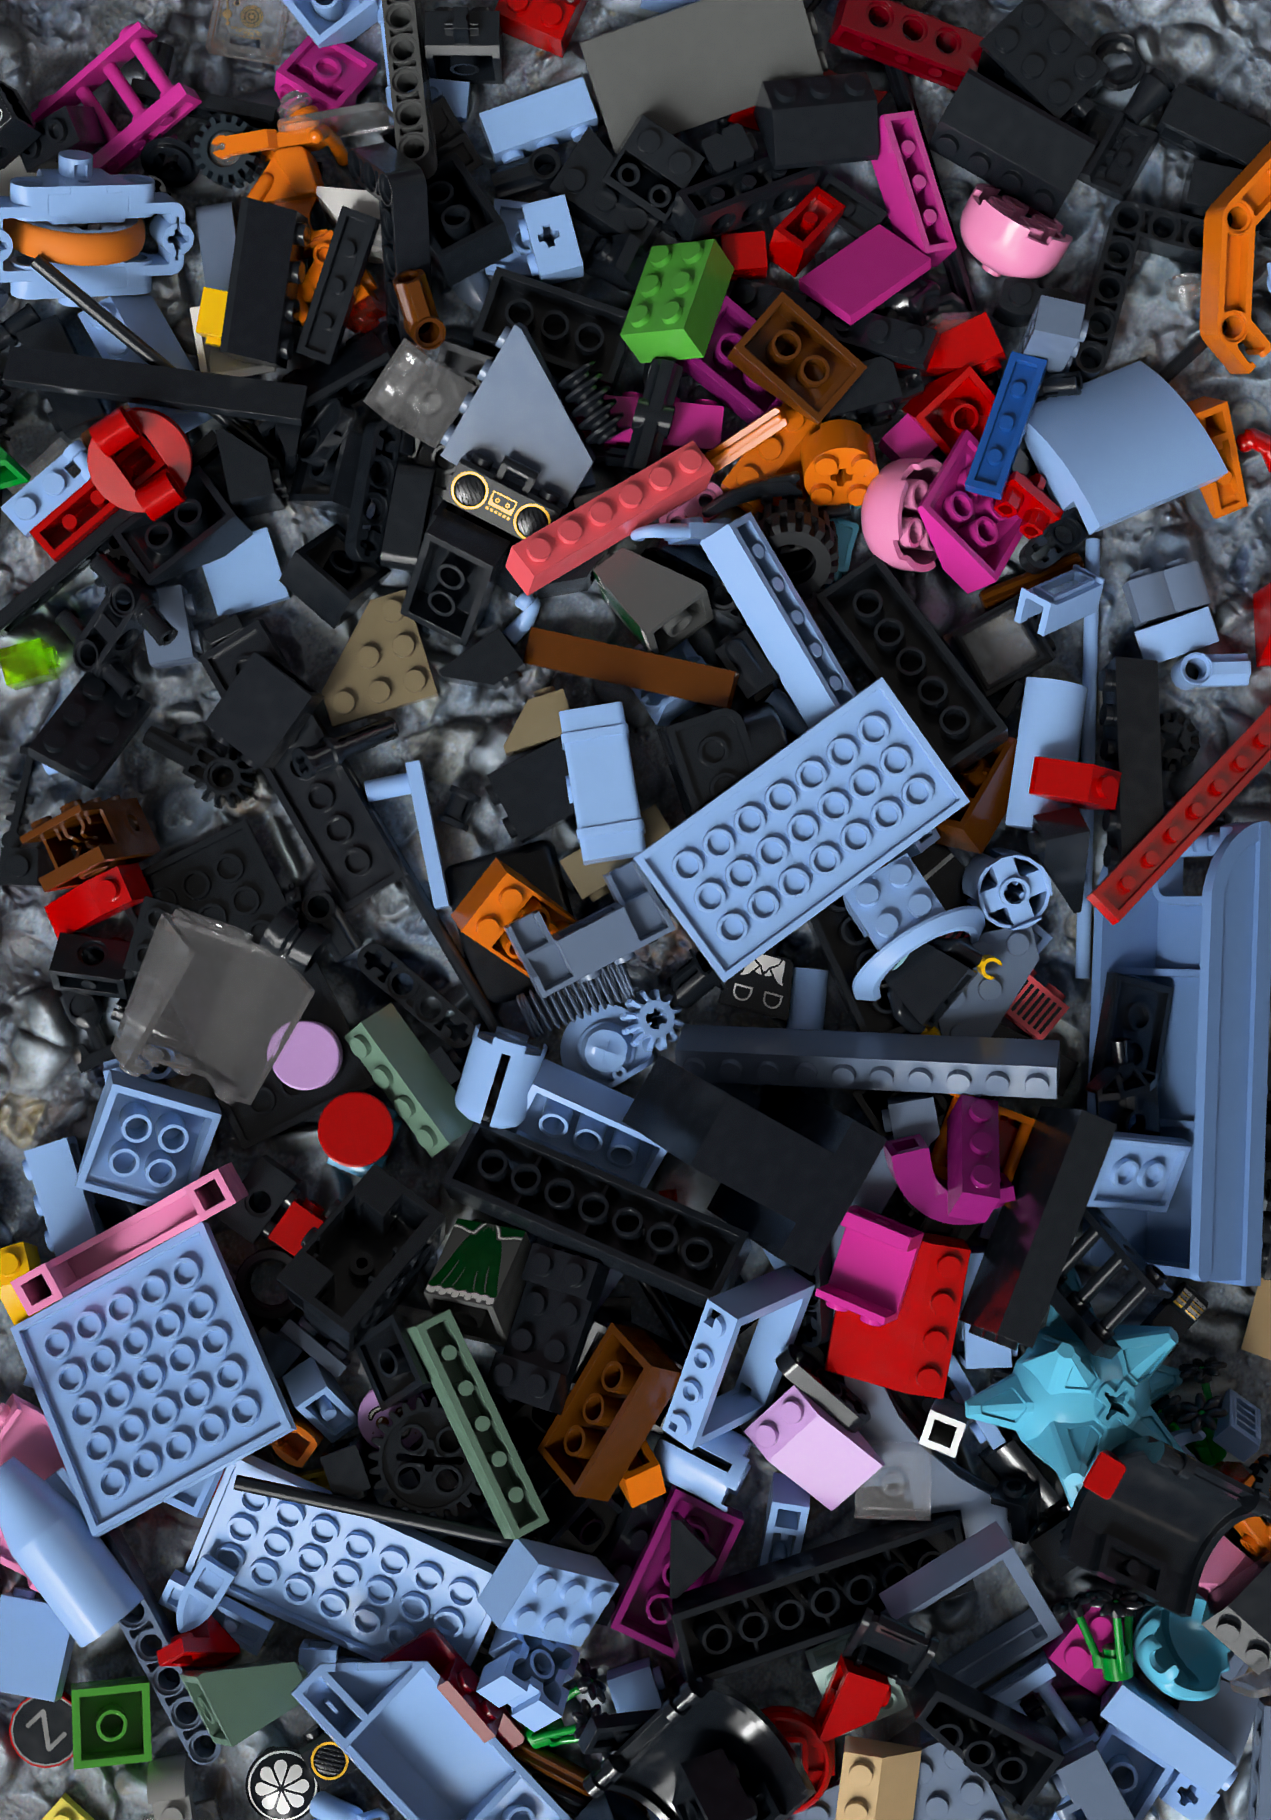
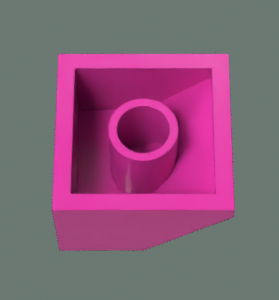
M1089 1603L1084 1604L1083 1606L1086 1611L1084 1617L1099 1652H1103V1645L1115 1642L1113 1618L1109 1615L1101 1616V1608L1091 1607ZM1069 1612L1059 1624L1064 1633L1043 1645L1042 1649L1052 1662L1078 1684L1100 1697L1112 1682L1104 1680L1102 1669L1093 1668L1089 1648L1076 1618L1072 1619ZM1122 1618L1123 1641H1124V1619Z

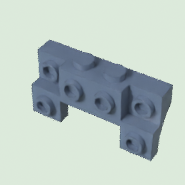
M635 860L603 875L615 902L551 935L540 912L534 910L503 926L518 959L523 963L537 994L542 999L580 979L582 982H586L596 978L602 973L601 968L612 962L618 965L632 959L635 956V950L676 930L667 909Z

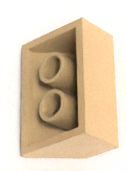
M846 1735L835 1820H913L922 1748Z

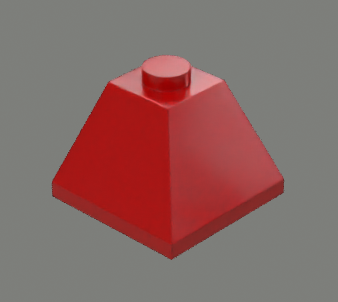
M967 364L928 383L924 387L923 394L912 398L901 410L905 415L908 413L938 445L937 450L947 458L960 434L966 429L980 442L995 400V395L974 369Z

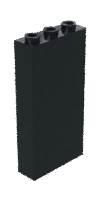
M1040 1107L1011 1182L1014 1186L1016 1200L1006 1202L1001 1208L959 1318L960 1321L971 1325L969 1333L1017 1351L1019 1344L1033 1349L1117 1124L1080 1109Z

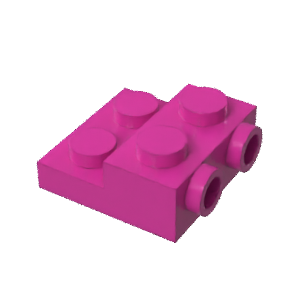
M308 35L276 70L274 91L277 92L278 98L286 106L293 107L301 103H306L307 106H316L319 111L317 125L327 123L336 129L356 106L357 95L376 75L378 64L345 43L318 48Z

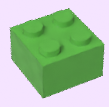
M147 1676L71 1683L74 1770L152 1761L150 1683Z

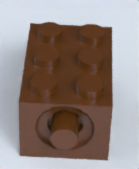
M120 795L110 797L102 801L101 797H97L85 803L81 799L69 802L60 808L62 812L60 815L54 818L46 816L30 824L32 830L19 837L22 844L43 841L53 862L55 870L38 878L44 892L77 887L83 882L116 866L140 863L161 852L137 798L121 799ZM71 847L77 851L75 857L72 854Z

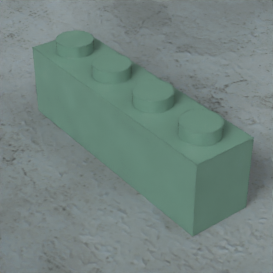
M392 1003L360 1022L344 1036L352 1052L362 1061L372 1075L376 1085L383 1090L394 1105L397 1114L404 1119L415 1134L418 1143L426 1149L431 1158L471 1129L474 1121L469 1120L456 1107V1091L438 1069Z

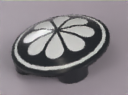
M272 1746L267 1748L250 1766L245 1783L246 1795L250 1805L257 1814L266 1820H299L310 1812L311 1800L320 1792V1786L302 1759L299 1750L291 1747Z

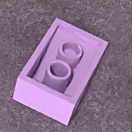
M795 1385L744 1430L745 1434L768 1462L830 1511L835 1510L885 1465L884 1461L859 1431L853 1433L845 1429Z

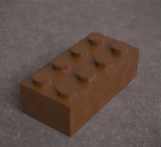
M611 1322L568 1395L562 1414H557L537 1448L574 1496L609 1501L675 1391L682 1373L681 1369L644 1330Z

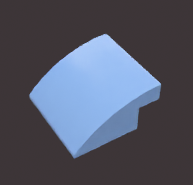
M1140 360L1083 383L1080 395L1049 397L1046 400L1035 403L1023 435L1039 474L1046 478L1045 487L1051 500L1063 511L1077 507L1089 535L1211 484L1228 473L1215 445L1190 407L1159 374Z

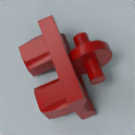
M1015 471L1009 476L1002 499H996L994 510L1002 517L1010 518L1018 515L1022 519L1019 532L1028 539H1032L1042 535L1049 524L1060 520L1064 511L1050 500L1049 496L1043 491L1046 478L1039 473L1028 478L1023 473Z

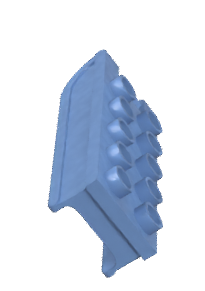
M1269 821L1234 822L1221 826L1220 832L1202 833L1115 925H1112L1094 906L1088 1083L1107 972H1116L1174 987L1158 1084L1160 1136L1182 1138L1192 1144L1166 1213L1098 1208L1147 1264H1154L1165 1275L1190 1278L1200 1282L1211 1281L1239 1286H1261L1271 987V823ZM1213 856L1207 870L1202 896H1185L1183 893L1184 857ZM1104 865L1097 885L1108 875V867ZM1088 1091L1087 1112L1096 1115L1095 1093ZM1133 1115L1129 1121V1131L1132 1125L1136 1122L1135 1115ZM1083 1217L1084 1233L1091 1225ZM1100 1238L1083 1256L1082 1261L1085 1265L1100 1267L1115 1252ZM1126 1265L1123 1266V1268L1129 1270Z

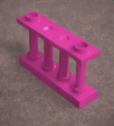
M137 21L135 24H130L122 29L117 40L56 93L43 98L39 102L38 108L31 113V116L37 123L65 105L77 106L82 103L83 106L94 107L108 143L98 152L92 154L93 168H101L110 175H115L141 155L147 139L153 140L159 133L162 135L167 133L200 105L202 100L194 89L180 82L172 84L147 47L158 36L154 29ZM135 55L161 92L160 99L149 108H145L120 71V68ZM108 79L133 115L132 122L122 131L117 130L93 94Z

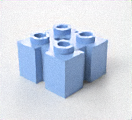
M496 1628L488 1652L492 1656L493 1661L484 1666L476 1692L499 1708L505 1704L510 1705L512 1710L511 1716L531 1731L536 1732L563 1716L569 1690L562 1685L573 1679L580 1652L565 1643Z

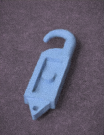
M689 517L682 519L681 524L656 523L636 528L631 532L630 537L636 542L644 541L645 538H664V541H668V545L701 546L700 542L731 523L732 519L718 518L711 520L710 523H703L702 517Z

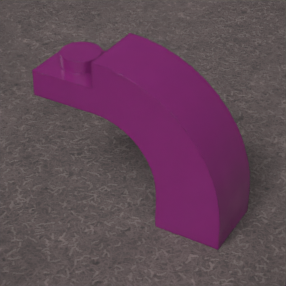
M920 1134L886 1141L883 1148L887 1166L898 1187L911 1205L924 1215L942 1223L952 1225L981 1223L948 1216L947 1180L934 1174L929 1147ZM1003 1172L1000 1173V1200L994 1209L1002 1207L1006 1202L1016 1200L1014 1186Z

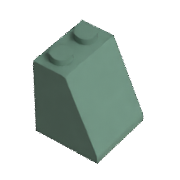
M270 1660L187 1670L181 1673L180 1677L213 1742L233 1747L298 1706L300 1703L291 1695V1692L308 1673L301 1664L296 1665L293 1661Z

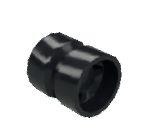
M286 905L279 911L266 929L260 945L277 957L285 954L287 963L305 974L323 953L331 938V933L316 923L305 924V916L289 905Z

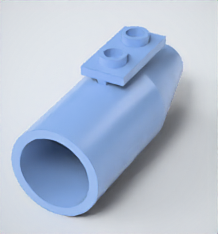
M14 1456L0 1466V1528L9 1551L81 1648L85 1647L131 1612L144 1599V1596L101 1538L92 1537L69 1476L63 1467L55 1471L46 1480H43Z

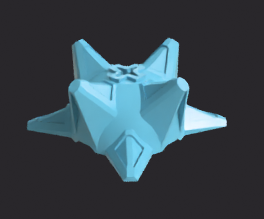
M1073 1267L1066 1275L1068 1279L1065 1282L1073 1291H1079L1083 1285L1075 1267ZM1051 1305L1046 1326L1039 1331L1033 1349L1029 1347L1026 1349L1025 1353L1016 1361L1012 1374L965 1401L966 1418L1016 1430L1020 1440L1044 1463L1049 1464L1057 1472L1072 1508L1083 1486V1481L1101 1451L1106 1449L1111 1451L1128 1440L1151 1436L1183 1452L1150 1406L1183 1383V1378L1179 1377L1181 1373L1179 1369L1161 1364L1178 1343V1334L1172 1327L1118 1325L1113 1330L1115 1335L1112 1338L1122 1349L1112 1359L1093 1355ZM1091 1306L1089 1310L1096 1317L1094 1310Z

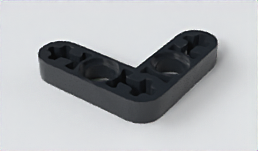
M1028 450L1026 456L1033 464L1029 472L1034 475L1039 472ZM1077 507L1064 511L1060 520L1049 524L1042 535L1032 538L1024 545L1019 553V562L1025 571L1031 574L1045 572L1090 536ZM1064 526L1068 528L1072 533V542L1063 543L1059 541L1055 534L1056 527ZM1047 544L1051 550L1041 559L1034 561L1031 557L1033 553L1038 552Z

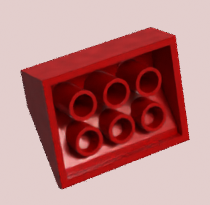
M924 1233L896 1320L877 1327L862 1322L860 1320L861 1315L852 1311L841 1312L835 1310L825 1370L906 1394L943 1399L971 1249L964 1239Z

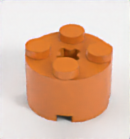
M836 419L820 424L818 431L814 432L811 436L809 432L802 441L800 456L804 485L811 501L820 506L846 503L853 506H861L868 485L879 474L874 441L870 433L868 435L862 430V425L855 421Z

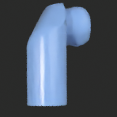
M523 592L515 600V605L522 612L502 631L506 639L513 645H516L535 624L541 603L539 598H534L532 594L527 596Z

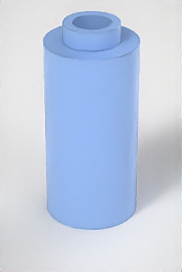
M793 967L789 1017L786 1029L823 1030L828 970Z

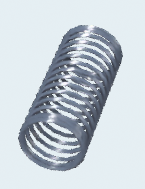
M612 963L607 965L611 978L606 968H601L604 983L600 975L594 978L596 986L593 980L586 981L589 991L585 983L581 979L578 980L582 996L576 983L570 984L575 1001L568 986L562 988L568 1006L560 990L555 992L560 1008L553 994L549 995L548 999L553 1013L546 999H542L539 996L545 1016L533 991L529 990L538 1021L525 994L520 993V996L517 995V1002L532 1037L536 1039V1036L539 1037L540 1034H545L543 1022L550 1032L553 1031L551 1020L556 1028L560 1029L559 1017L563 1024L567 1026L568 1018L566 1012L571 1021L575 1022L576 1016L573 1007L579 1018L583 1019L584 1015L581 1004L587 1015L591 1016L592 1014L589 1002L594 1011L598 1013L599 1006L596 997L602 1008L606 1010L607 1004L603 992L610 1005L614 1006L615 1003L610 987L619 1003H622V997L618 984L627 1000L635 997L636 994L624 964L616 965L619 976Z

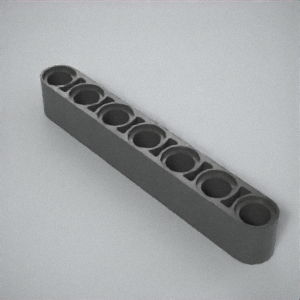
M382 0L396 149L416 163L422 169L427 180L435 174L438 167L429 72L425 58V34L421 0ZM422 154L420 157L413 159L415 156Z

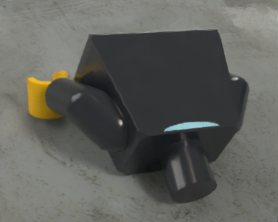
M937 937L923 944L900 960L885 977L886 983L890 986L887 996L894 1018L911 1034L941 1035L938 1028L934 1025L978 972L986 979L992 980L995 978L985 972L987 963L994 961L1002 966L1001 961L993 955H982L981 951L960 939Z

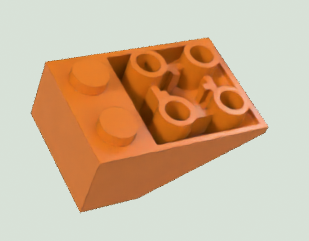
M498 858L494 859L451 914V917L462 933L527 977L529 975L523 963L518 959L503 926L534 910L540 912L551 935L578 921L525 877Z

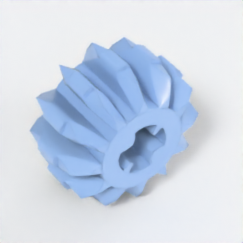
M659 989L651 990L649 995L644 990L636 993V1000H626L625 1006L630 1012L620 1014L619 1018L622 1021L629 1022V1026L623 1028L621 1033L623 1035L633 1033L634 1036L631 1039L630 1045L635 1047L642 1043L644 1052H651L654 1047L662 1051L667 1049V1041L675 1042L678 1040L679 1037L674 1029L683 1027L684 1023L681 1020L675 1019L674 1016L680 1013L682 1008L680 1006L673 1008L669 1006L673 1000L672 995H665L661 999ZM653 1014L651 1019H657L656 1026L650 1027L652 1022L647 1023V1015Z

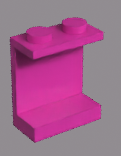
M856 1204L852 1205L840 1224L846 1228L829 1283L817 1288L814 1296L826 1300L825 1304L834 1310L841 1312L852 1311L861 1315L860 1320L862 1322L880 1327L898 1318L924 1232Z

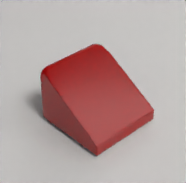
M1108 1449L1103 1450L1093 1463L1083 1481V1486L1105 1500H1109L1126 1472L1127 1467Z

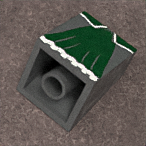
M623 547L616 553L605 555L598 562L597 567L593 569L603 599L649 653L666 655L714 619L707 589L701 583Z
M457 1218L424 1290V1295L433 1315L450 1309L463 1338L505 1347L527 1281L521 1279L532 1247L526 1231H522L515 1226L502 1227L491 1225L479 1219L471 1221Z

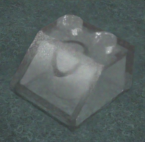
M404 338L363 402L387 422L436 449L448 427L459 414L458 410L469 391L473 393L476 386L430 353Z

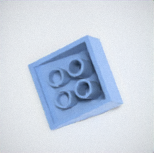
M110 1069L96 1108L75 1187L149 1207L196 1181L199 1178L222 1116L218 1100Z

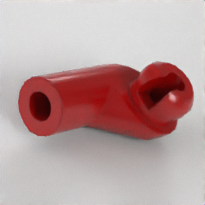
M1254 427L1245 429V433H1241L1236 437L1238 449L1243 453L1249 452L1252 449L1261 453L1267 469L1271 473V435Z

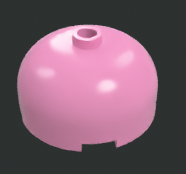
M977 184L962 211L960 232L966 248L982 263L981 267L995 277L1003 275L1028 280L1038 279L1050 273L1059 264L1073 240L1072 236L1068 234L1063 236L1060 233L1064 226L1055 218L1052 220L1012 196H999L1000 189L993 185ZM1027 213L1032 216L1031 219L1026 217Z
M903 458L893 461L879 470V474L867 487L861 509L863 536L872 554L876 555L890 568L903 571L928 572L936 567L935 560L938 556L917 507L943 465L938 460Z

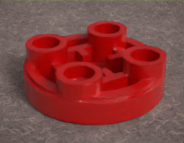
M348 1092L334 1098L324 1108L318 1122V1138L322 1149L329 1158L346 1167H365L377 1162L386 1155L394 1137V1121L387 1106L377 1097L363 1092Z

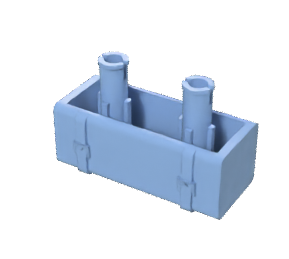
M613 702L560 711L559 718L562 730L560 736L562 748L565 750L569 773L565 778L569 803L574 804L577 822L576 834L581 847L583 865L635 857L646 848L644 837L646 830L644 818H641L628 740L630 739V732L625 721L623 703Z

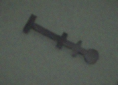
M20 746L19 751L20 754L27 755L18 794L11 793L10 800L16 801L13 815L6 816V820L11 822L10 830L3 834L1 838V843L6 848H19L22 842L19 838L21 835L18 833L20 824L29 823V820L22 817L25 803L32 805L34 800L33 797L27 796L35 759L28 756V747Z

